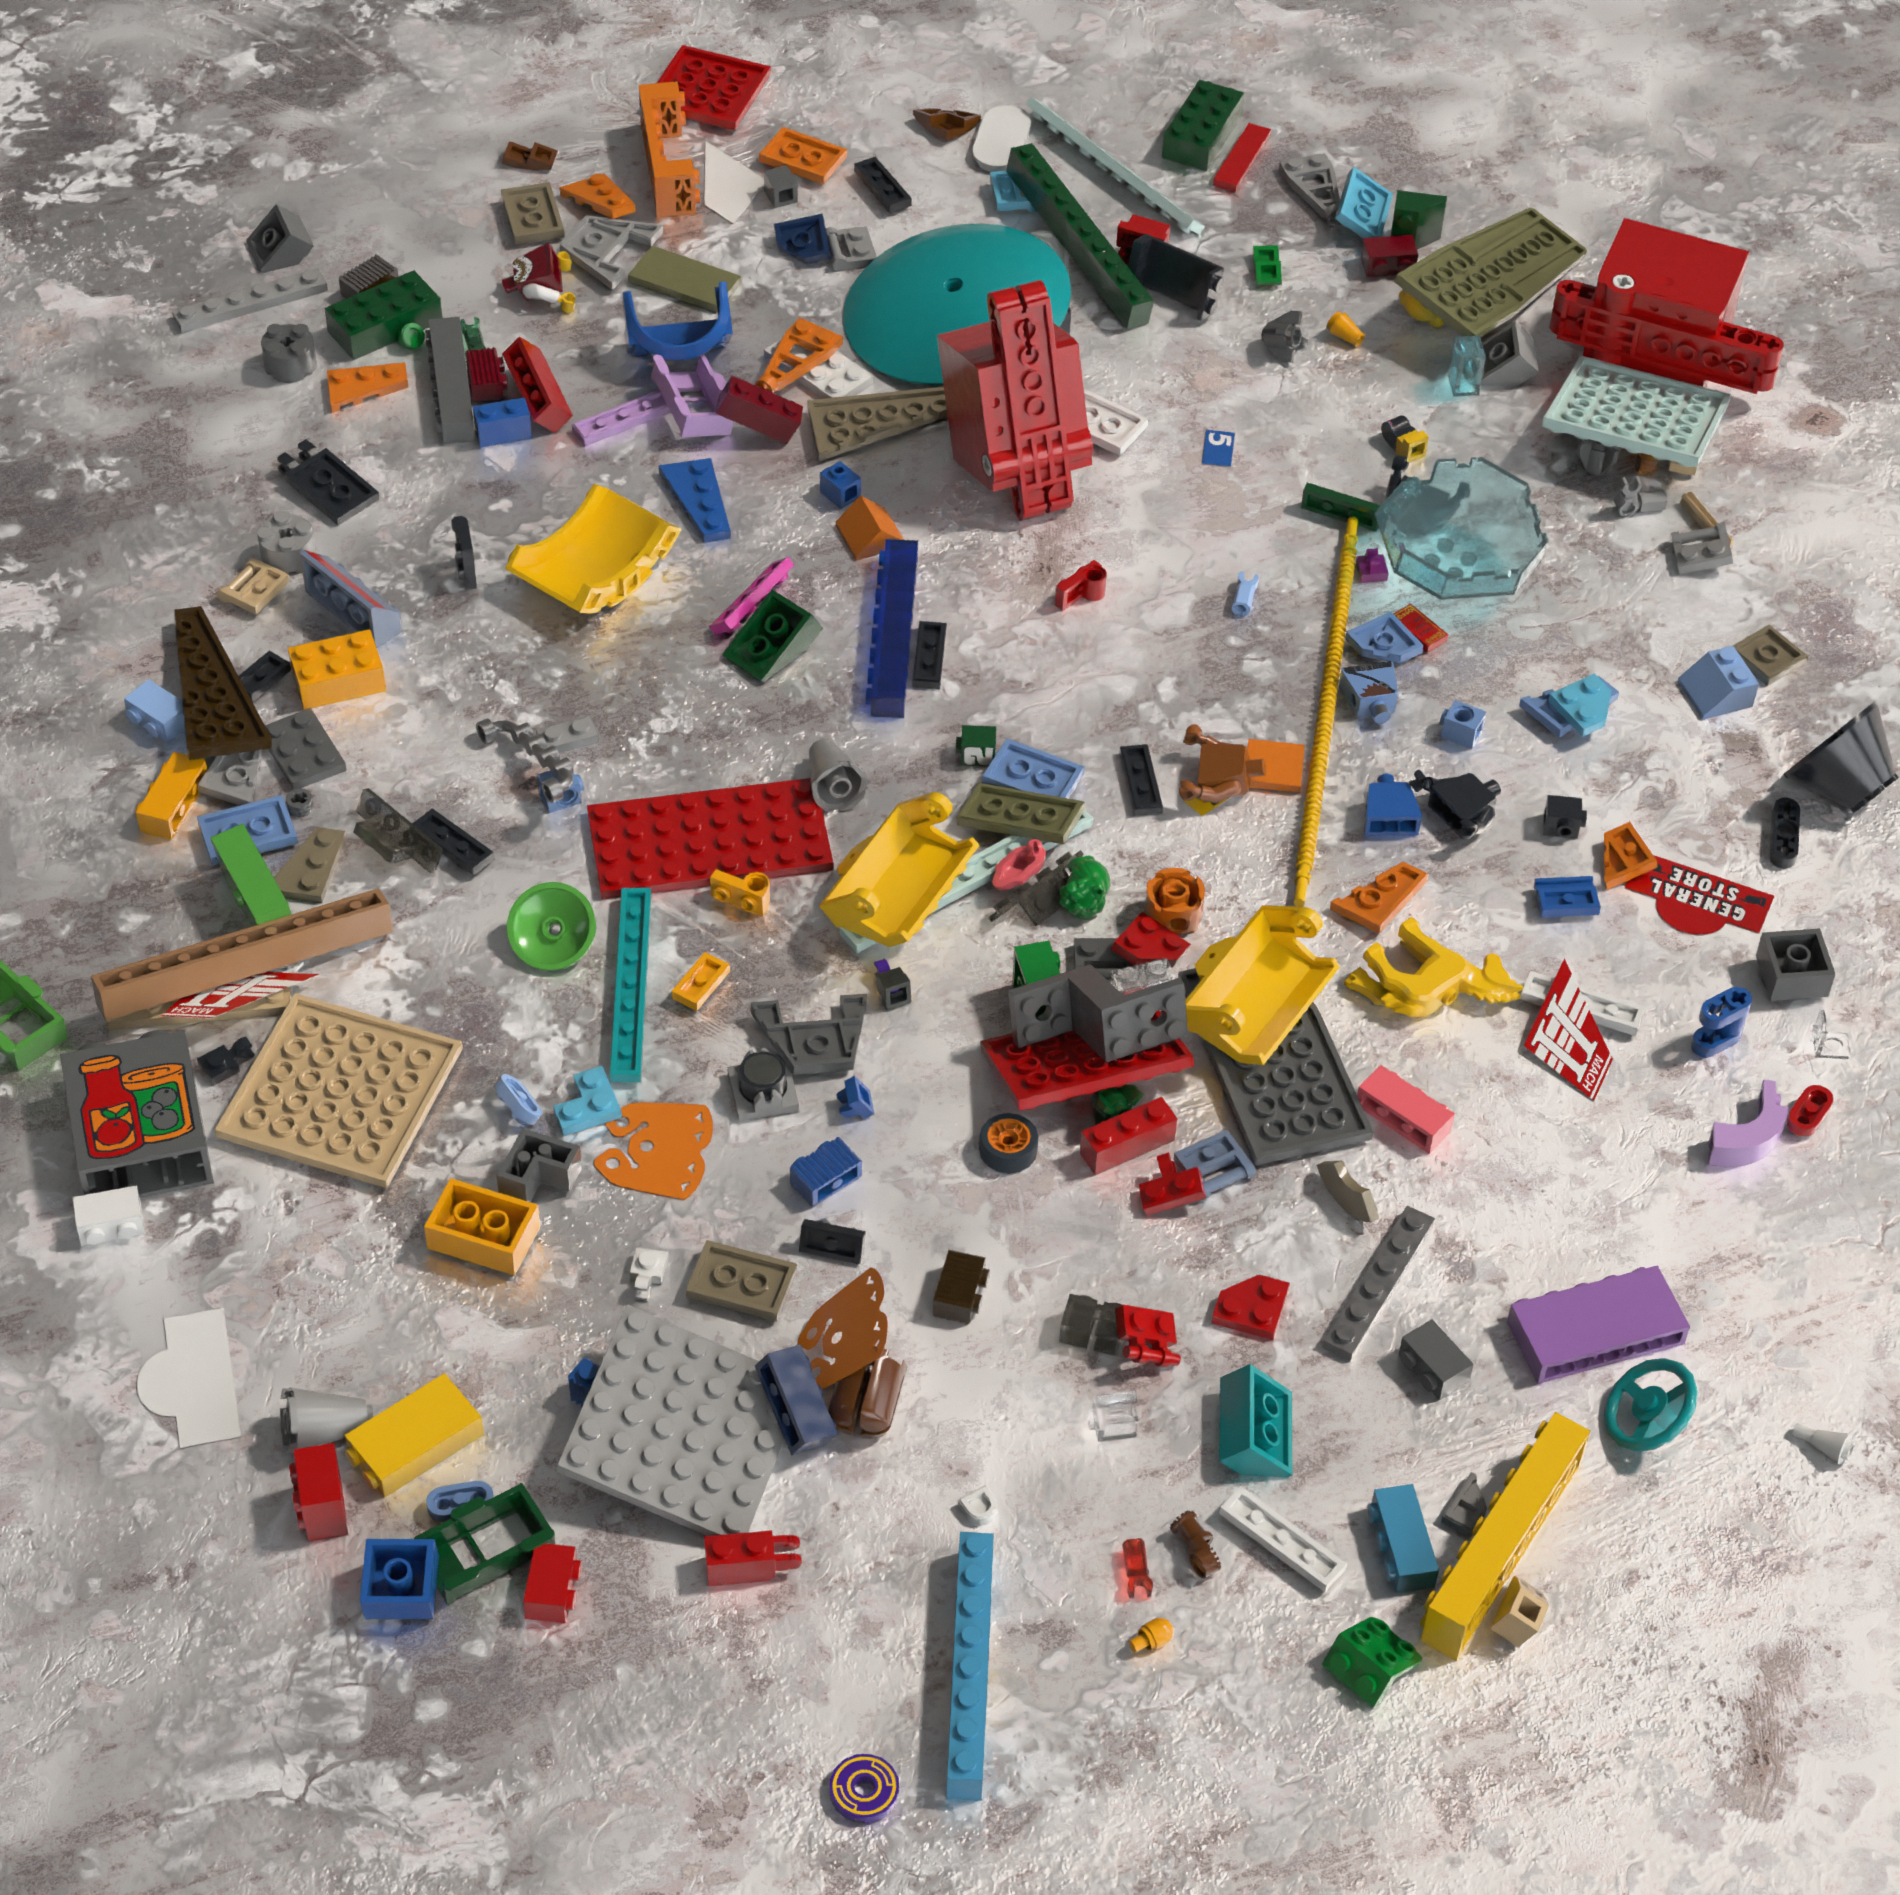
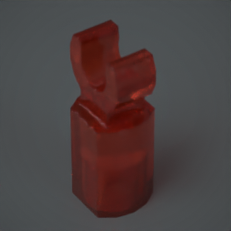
M1142 1538L1127 1539L1122 1544L1126 1575L1129 1578L1127 1594L1130 1599L1134 1598L1135 1587L1142 1586L1146 1589L1147 1597H1151L1153 1581L1148 1576L1149 1567L1145 1542Z

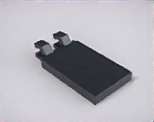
M307 439L298 444V448L302 450L298 455L303 463L299 464L286 452L277 457V461L281 463L278 466V470L285 476V481L338 526L379 500V492L327 448L319 451Z

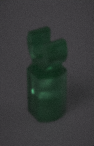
M474 317L475 323L472 325H467L465 320L461 319V331L464 334L468 350L486 349L479 318Z

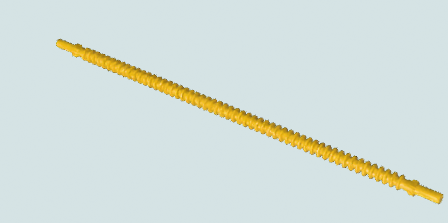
M1356 517L1348 518L1346 534L1343 537V547L1340 550L1341 554L1321 683L1322 688L1320 689L1317 723L1315 724L1316 729L1304 802L1305 807L1303 808L1304 813L1302 815L1299 850L1297 851V863L1295 864L1297 874L1294 878L1296 887L1293 903L1298 907L1305 905L1307 886L1311 878L1310 871L1313 869L1315 845L1317 844L1320 808L1323 801L1322 796L1329 757L1330 736L1333 729L1335 701L1337 699L1339 672L1341 671L1340 666L1357 554L1355 547L1358 542V537L1356 536L1358 519Z

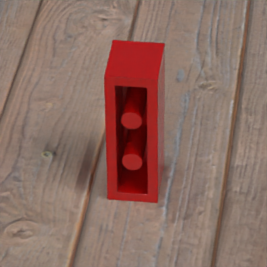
M1159 1097L1081 1131L1080 1155L1094 1175L1100 1174L1175 1141L1178 1118L1163 1097Z

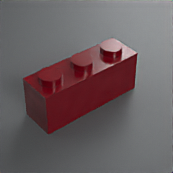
M733 375L719 394L716 414L785 444H788L800 426L803 412L802 405Z

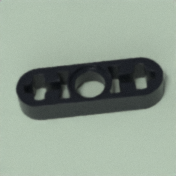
M1788 797L1776 800L1771 817L1770 861L1776 867L1783 869L1790 868L1795 864L1799 851L1800 805L1797 801ZM1784 810L1788 811V819L1783 818ZM1778 830H1788L1792 835L1783 836L1778 833ZM1782 847H1787L1786 856L1782 855Z

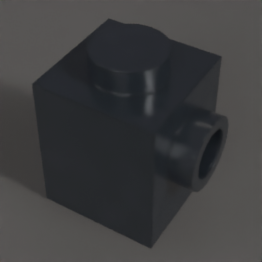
M1547 795L1543 814V835L1578 839L1580 827L1585 828L1587 820V810H1582V798Z

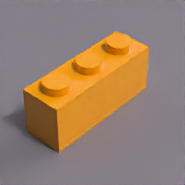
M173 752L169 760L163 763L158 778L150 784L145 799L136 807L135 817L138 820L140 832L169 840L174 838L200 795L198 784L207 771L205 759L189 760L186 754Z

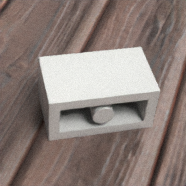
M137 1185L73 1197L76 1228L81 1246L97 1245L105 1241L122 1238L129 1239L145 1234L142 1206Z

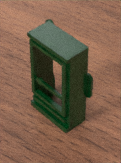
M520 1483L487 1501L482 1497H476L454 1508L451 1511V1519L415 1536L414 1539L435 1540L439 1554L436 1587L448 1606L454 1603L456 1598L532 1560L534 1549L546 1543L555 1544V1533L523 1483ZM517 1512L531 1536L522 1540L520 1544L486 1560L471 1535ZM465 1538L481 1561L480 1564L464 1569L451 1548V1545Z

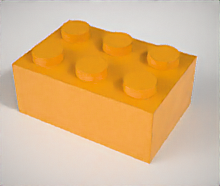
M370 629L288 647L291 672L303 710L386 691L383 665Z
M450 1178L424 1225L427 1249L515 1276L540 1229L538 1204Z

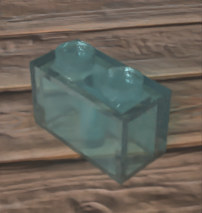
M1480 335L1454 337L1448 371V379L1453 397L1479 395L1486 358Z

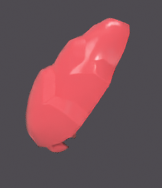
M1037 839L1030 840L1026 846L1013 849L995 866L996 872L993 876L992 884L997 891H1005L1021 886L1031 876L1038 874L1046 860V852L1042 842Z

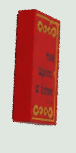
M1411 603L1394 613L1401 623L1424 645L1423 650L1429 653L1448 641L1449 634Z

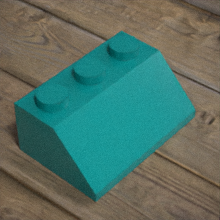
M1251 1364L1220 1377L1219 1461L1240 1475L1285 1478L1293 1476L1292 1391Z

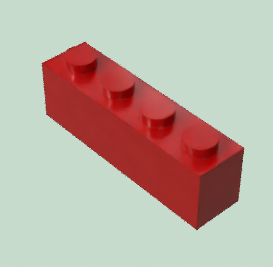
M519 336L502 353V356L522 397L526 400L533 420L556 433L568 422L573 414L541 349Z

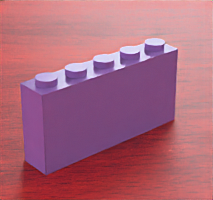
M1658 1265L1649 1268L1640 1267L1630 1273L1619 1276L1610 1275L1603 1280L1589 1284L1580 1283L1573 1288L1562 1291H1550L1543 1296L1532 1299H1520L1511 1304L1507 1324L1537 1384L1684 1345L1690 1329V1325Z

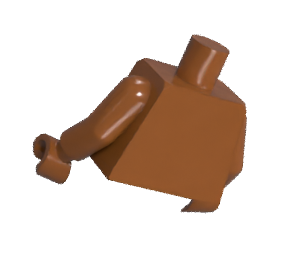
M1192 724L1187 728L1183 743L1186 745L1200 744L1201 750L1198 787L1190 781H1180L1181 788H1179V794L1183 800L1190 801L1196 796L1197 799L1203 800V803H1218L1230 797L1249 792L1250 777L1265 776L1266 767L1264 759L1250 760L1247 748L1243 744L1220 742L1209 735L1204 736L1202 735L1201 727L1196 724Z

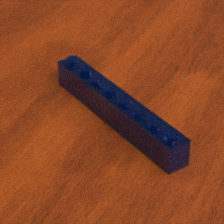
M886 539L885 550L879 551V566H883V569H878L877 585H880L881 588H876L875 605H879V608H874L873 624L878 626L877 628L872 627L871 644H876V647H870L869 664H874V668L868 667L867 684H872V688H866L865 704L871 705V716L904 718L918 566V541Z

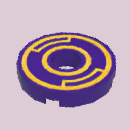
M856 1754L844 1759L834 1769L830 1778V1800L835 1810L845 1819L853 1822L855 1819L864 1821V1823H873L885 1818L895 1808L899 1796V1778L893 1766L883 1758L872 1754ZM865 1782L871 1784L874 1790L868 1795H861L855 1791V1787Z

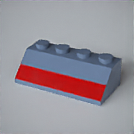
M306 550L300 552L305 592L353 631L360 632L370 629L376 648L402 632L399 610L385 602L376 591H371L366 587L360 578H355L347 572L342 564H337L329 556Z

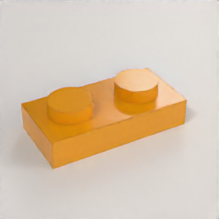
M704 952L671 991L672 999L698 1011L728 975L730 964Z

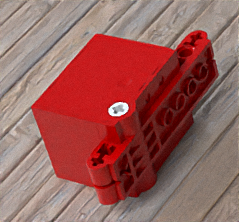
M1628 218L1623 219L1599 272L1596 286L1574 280H1563L1557 284L1549 324L1551 332L1557 335L1556 339L1584 346V357L1705 388L1710 381L1753 394H1757L1758 391H1769L1773 388L1784 347L1783 341L1774 335L1732 324L1749 251Z
M1036 280L1017 285L1015 288L1009 287L988 293L989 322L937 335L953 460L990 491L995 492L1010 487L1014 512L1019 521L1042 516L1045 512L1049 514L1070 508L1072 502H1074L1071 471L1092 465L1093 442L1087 422L1079 344L1072 336L1053 323L1050 297H1048L1043 281Z

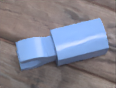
M1244 572L1239 573L1231 607L1234 614L1243 616L1249 614L1254 593L1258 586L1259 577L1257 574L1254 575L1253 580L1247 581L1244 579Z

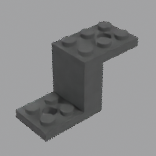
M1089 964L1008 990L1013 1043L1018 1048L1073 1030L1107 1063L1188 1036L1184 983L1179 978L1123 996ZM1042 1005H1046V1010L1044 1011V1013L1039 1016H1035V1013L1038 1011L1039 1007ZM1161 1010L1159 1018L1151 1021L1154 1013Z

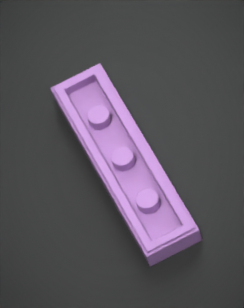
M658 390L573 423L572 431L581 443L587 446L669 414L671 411L661 391Z

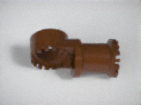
M1187 1510L1185 1513H1181V1518L1179 1516L1176 1517L1177 1520H1174L1170 1525V1530L1173 1534H1178L1187 1545L1186 1551L1189 1553V1560L1194 1571L1199 1577L1205 1579L1218 1572L1221 1568L1220 1561L1217 1562L1219 1557L1215 1558L1214 1556L1217 1553H1212L1213 1548H1210L1209 1545L1213 1541V1535L1211 1532L1205 1531L1196 1520L1197 1515L1194 1511Z

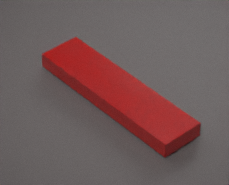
M1248 123L1215 175L1213 186L1236 192L1269 140L1271 129Z

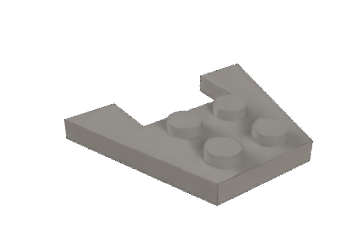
M585 216L560 243V252H567L573 262L613 290L625 277V269L608 262L629 239L651 247L664 233V228L661 224Z

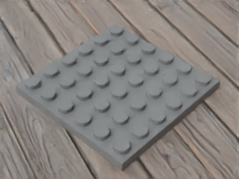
M627 1304L555 1471L706 1536L749 1532L784 1442L783 1434L755 1369V1365L759 1361Z

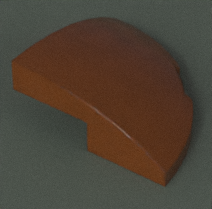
M937 108L913 110V116L927 131L945 141L965 134L981 121V115L960 110L949 111Z

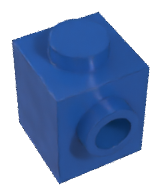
M839 461L820 472V493L842 509L861 495V477Z

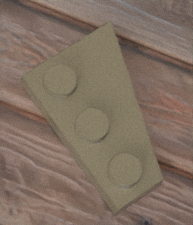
M320 827L313 831L274 876L285 898L323 903L347 839L345 831Z

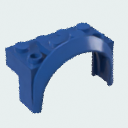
M719 282V287H714L718 319L642 327L635 314L631 291L623 292L622 305L627 353H633V356L639 357L646 356L650 352L654 355L662 356L664 360H687L703 355L710 349L725 347V343H729L733 335L727 282Z

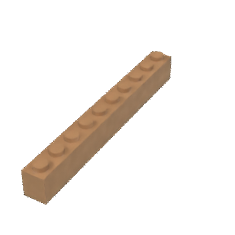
M377 888L91 975L96 1005L105 1021L118 1019L127 1014L150 1009L153 1006L179 1000L182 997L207 991L227 983H234L240 979L263 974L269 970L292 965L298 961L321 956L327 952L350 947L369 939L379 938L382 935L393 932L390 905L380 889Z

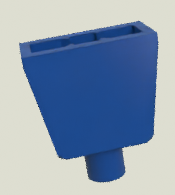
M1388 773L1380 775L1377 778V783L1369 784L1364 836L1419 835L1422 813L1411 785L1407 782H1395L1394 776Z

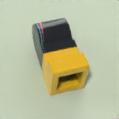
M1404 415L1382 423L1381 432L1383 438L1399 456L1407 457L1406 462L1410 463L1426 456L1429 436L1423 430L1418 432L1410 425L1409 420ZM1412 448H1414L1416 452L1411 454Z

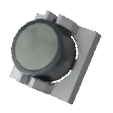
M761 1048V1051L757 1053L749 1050L744 1056L741 1065L727 1067V1074L739 1121L799 1111V1102L791 1071L783 1059L776 1054L770 1053L766 1048Z

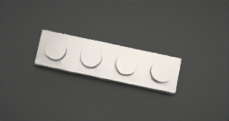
M1530 971L1520 1000L1542 1006L1555 978ZM1578 986L1596 1024L1636 1036L1646 1007Z
M1240 1486L1220 1507L1219 1514L1322 1591L1326 1592L1346 1570L1347 1563L1244 1487Z

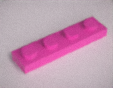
M785 557L772 562L709 626L715 635L723 632L730 634L741 625L740 620L751 615L757 609L756 604L765 599L771 588L788 578L787 572L794 566L790 558Z

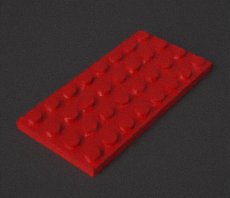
M810 778L587 805L601 899L621 897L622 888H651V893L711 886L710 877L715 869L740 879H744L748 874L754 872L763 873L768 878H777L834 870L822 807L817 805L812 796Z

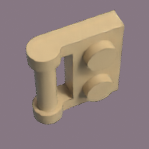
M251 558L245 564V569L227 586H222L216 592V595L224 604L232 603L257 615L290 582L289 574L260 560Z

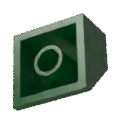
M1397 190L1391 236L1413 235L1417 250L1441 239L1447 196Z

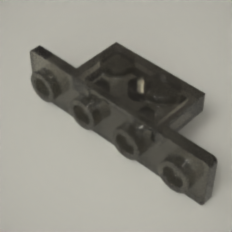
M363 789L356 812L366 821L357 822L353 833L391 864L413 859L429 873L436 872L443 852L442 847L371 789Z
M1080 850L1072 855L1068 851L1055 861L1058 865L1056 868L1051 870L1048 866L1034 876L1037 882L1033 885H1030L1028 881L1014 891L1016 894L1014 899L1010 901L1006 897L994 905L993 908L996 912L988 917L989 920L993 922L1019 903L1035 926L1042 923L1062 908L1059 903L1061 898L1060 888L1067 884L1069 878L1065 868L1074 858L1083 856V852Z

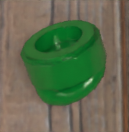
M408 323L399 329L398 345L408 350H413L421 347L424 343L425 333L420 325Z

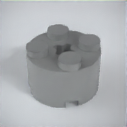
M288 511L276 512L274 517L266 520L257 531L262 561L285 573L296 571L297 574L303 573L300 560L301 551L306 550L316 553L312 524L305 518L290 514Z

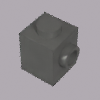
M787 165L764 171V191L774 208L798 203V179L795 174L791 173Z

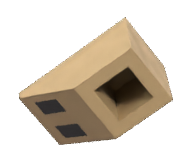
M1515 1575L1508 1586L1490 1629L1515 1646L1520 1647L1539 1631L1549 1607L1544 1594Z

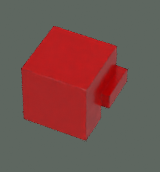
M1135 214L1131 216L1128 222L1121 220L1117 226L1116 246L1121 247L1118 255L1128 266L1133 242L1144 234L1169 243L1170 225Z

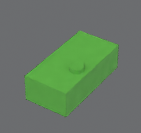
M243 823L210 837L222 874L231 889L238 907H241L251 927L292 915L288 902Z

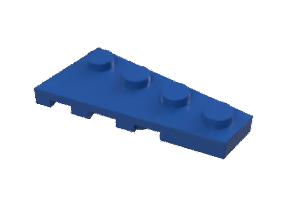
M711 458L658 465L660 476L662 479L665 478L668 488L679 499V505L690 516V521L704 542L731 539V530Z

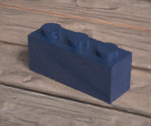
M801 1344L767 1353L755 1365L791 1456L823 1447L838 1435L836 1423L829 1414L823 1399L822 1389L814 1378L810 1360L804 1354Z

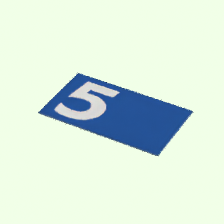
M1206 430L1202 464L1231 467L1235 433Z

